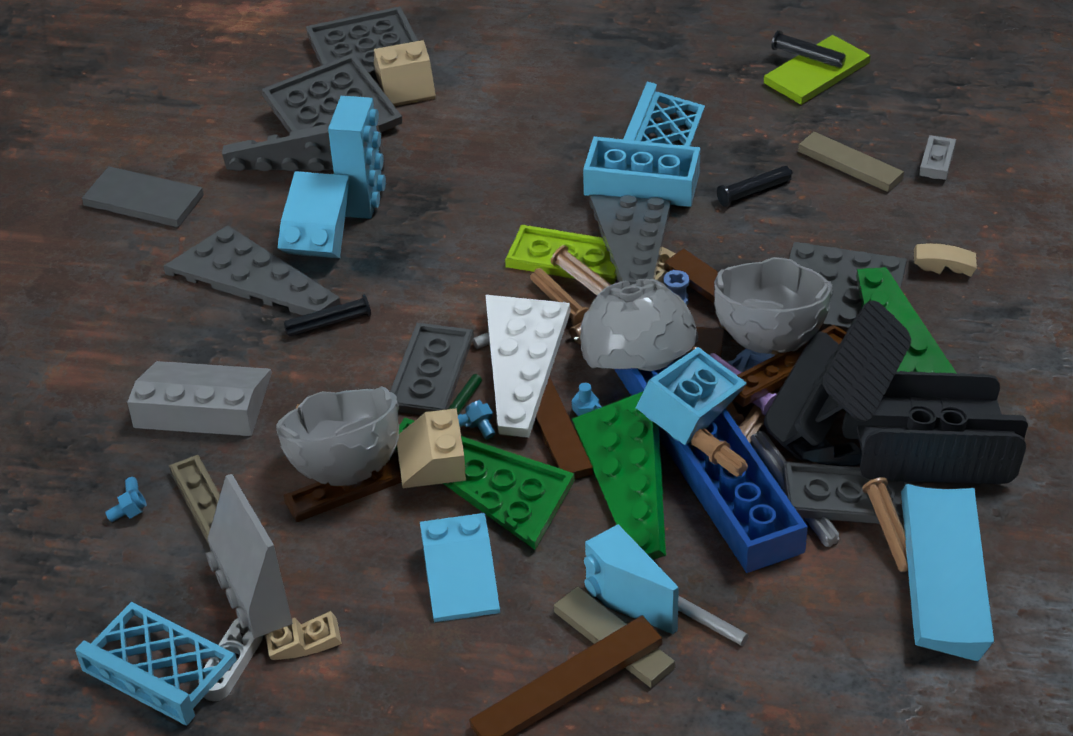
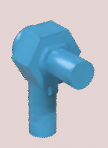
M581 383L579 385V392L572 399V410L577 416L603 407L599 404V399L591 391L589 383Z
M480 400L472 402L465 408V414L458 415L460 427H478L485 439H489L496 434L489 422L493 412L487 403L483 404Z
M129 477L126 479V492L117 497L119 504L105 512L110 522H114L124 515L131 519L143 512V508L147 506L145 498L138 490L136 478Z

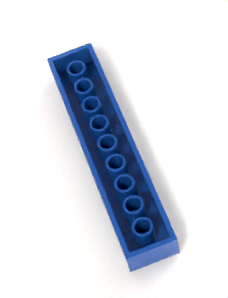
M685 355L676 358L667 367L654 371L638 368L614 370L632 396L643 392L651 378ZM726 408L713 420L706 430L719 441L729 443L730 449L746 461L748 468L739 477L734 476L720 464L710 462L709 457L693 446L691 441L684 445L659 426L661 443L746 573L805 553L808 526Z

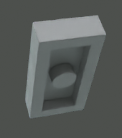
M929 135L919 176L946 180L955 150L956 139Z

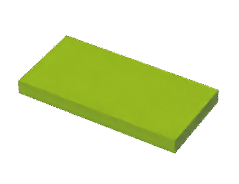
M831 35L816 45L844 53L846 59L842 68L798 55L764 75V84L802 105L870 63L871 55Z
M521 225L505 259V266L508 268L531 272L541 268L549 275L575 279L559 265L554 266L551 264V258L555 251L565 245L568 247L569 253L609 284H615L617 280L615 265L612 264L610 252L607 251L601 237Z

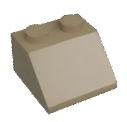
M424 40L374 49V70L379 86L394 106L436 99L430 59Z
M457 408L425 412L399 434L397 450L403 488L466 481L465 459Z

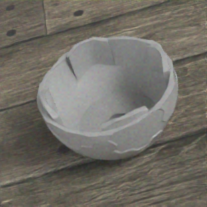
M773 257L762 262L721 269L714 281V304L716 315L722 327L724 326L740 345L754 352L770 354L773 350H779V353H786L799 349L818 332L830 310L831 282L813 271V269L800 266L791 259Z
M638 279L636 284L631 285L629 281H622L604 288L594 299L588 311L585 312L580 327L581 351L583 358L591 368L658 370L667 367L676 358L685 355L698 341L696 324L685 302L679 295L668 289L665 284L655 279Z
M381 386L376 389L346 390L337 393L322 391L306 397L298 408L288 412L276 424L280 447L290 463L309 479H314L322 484L329 482L332 486H348L371 477L372 471L376 470V472H379L390 460L399 439V403L397 396Z

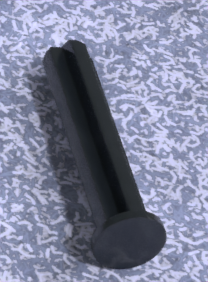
M780 30L774 34L771 43L772 50L781 49L837 68H842L845 64L846 55L844 53L784 35Z
M784 165L726 187L720 185L716 191L718 200L722 206L727 207L732 201L790 181L793 172L788 166Z
M364 294L361 299L286 320L284 328L288 336H294L366 314L368 317H371V309L368 299Z

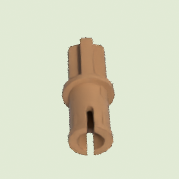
M705 428L699 429L693 435L692 445L704 452L713 464H720L737 477L747 470L748 465L746 461L732 451L730 444L726 441H719Z

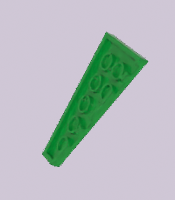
M886 267L857 269L856 279L862 308L869 301L879 302L895 316L910 334V347L897 372L957 374Z
M640 392L572 418V421L616 525L619 524L652 560L666 556L659 425L649 420L642 412L636 409L643 393Z
M404 417L399 425V434L411 425L414 420ZM461 436L466 481L442 484L536 550L574 483V473Z

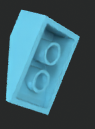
M294 172L281 218L278 249L286 254L340 258L350 176Z
M697 347L648 381L636 409L667 431L674 439L686 445L692 440L696 431L703 428L706 429L745 388L747 383Z
M485 513L420 522L434 622L500 613Z
M619 524L585 542L586 557L584 558V563L586 566V579L584 583L592 597H597L606 607L637 619L643 615L652 626L673 634L678 631L679 587Z

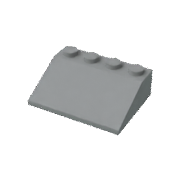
M156 361L135 381L127 403L133 428L252 436L272 370L268 368Z
M232 474L226 475L208 535L211 551L206 553V557L212 572L216 571L221 589H226V595L231 608L238 607L236 613L242 628L248 626L253 637L257 638L293 623L274 544Z

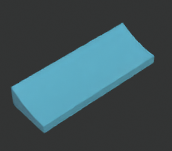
M906 484L901 491L915 645L979 661L994 643L975 489H933Z

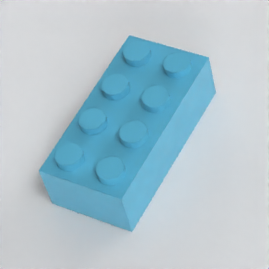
M340 96L328 128L334 174L350 176L345 217L371 219L374 209L378 208L380 204V191L385 190L386 177L381 175L383 154L379 153L381 133L376 129L379 112L378 109H374L373 98Z
M594 136L583 168L584 195L617 197L631 195L643 199L658 197L671 201V205L691 207L700 174V147Z

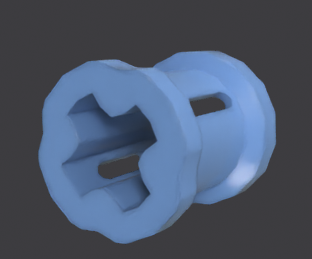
M680 270L667 272L664 275L663 283L673 293L679 295L687 305L688 293L686 292V287L689 285V276Z

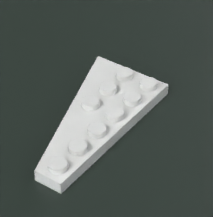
M485 295L499 434L529 438L571 312L570 303Z

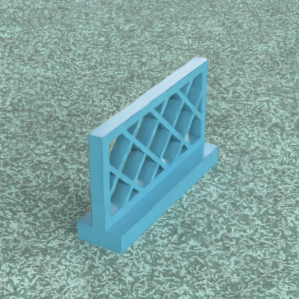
M647 81L623 140L672 144L673 141L680 140L683 144L681 146H691L705 105L656 92L657 84ZM658 102L667 104L670 107L662 109ZM688 110L697 114L687 116L683 111ZM676 113L679 118L671 120L668 115ZM660 117L664 122L656 124L652 119ZM685 124L689 130L681 131L677 126ZM670 128L673 134L665 135L662 130ZM655 133L658 138L650 140L646 134Z
M133 602L91 644L84 640L75 649L82 671L186 726L195 717L193 708L237 661L235 653ZM134 615L144 621V625L125 629V624ZM163 630L169 632L170 638L153 642L150 640V633ZM145 634L146 643L127 647L126 638ZM121 639L120 649L111 651L102 649L108 642ZM189 643L195 646L196 651L176 655V646ZM171 647V657L152 660V651ZM147 653V662L138 664L128 662V656ZM211 657L222 659L217 666L204 669L202 667V659ZM197 661L198 670L178 673L179 664ZM173 666L174 675L162 678L154 676L153 670ZM199 679L200 684L191 694L180 689V683Z

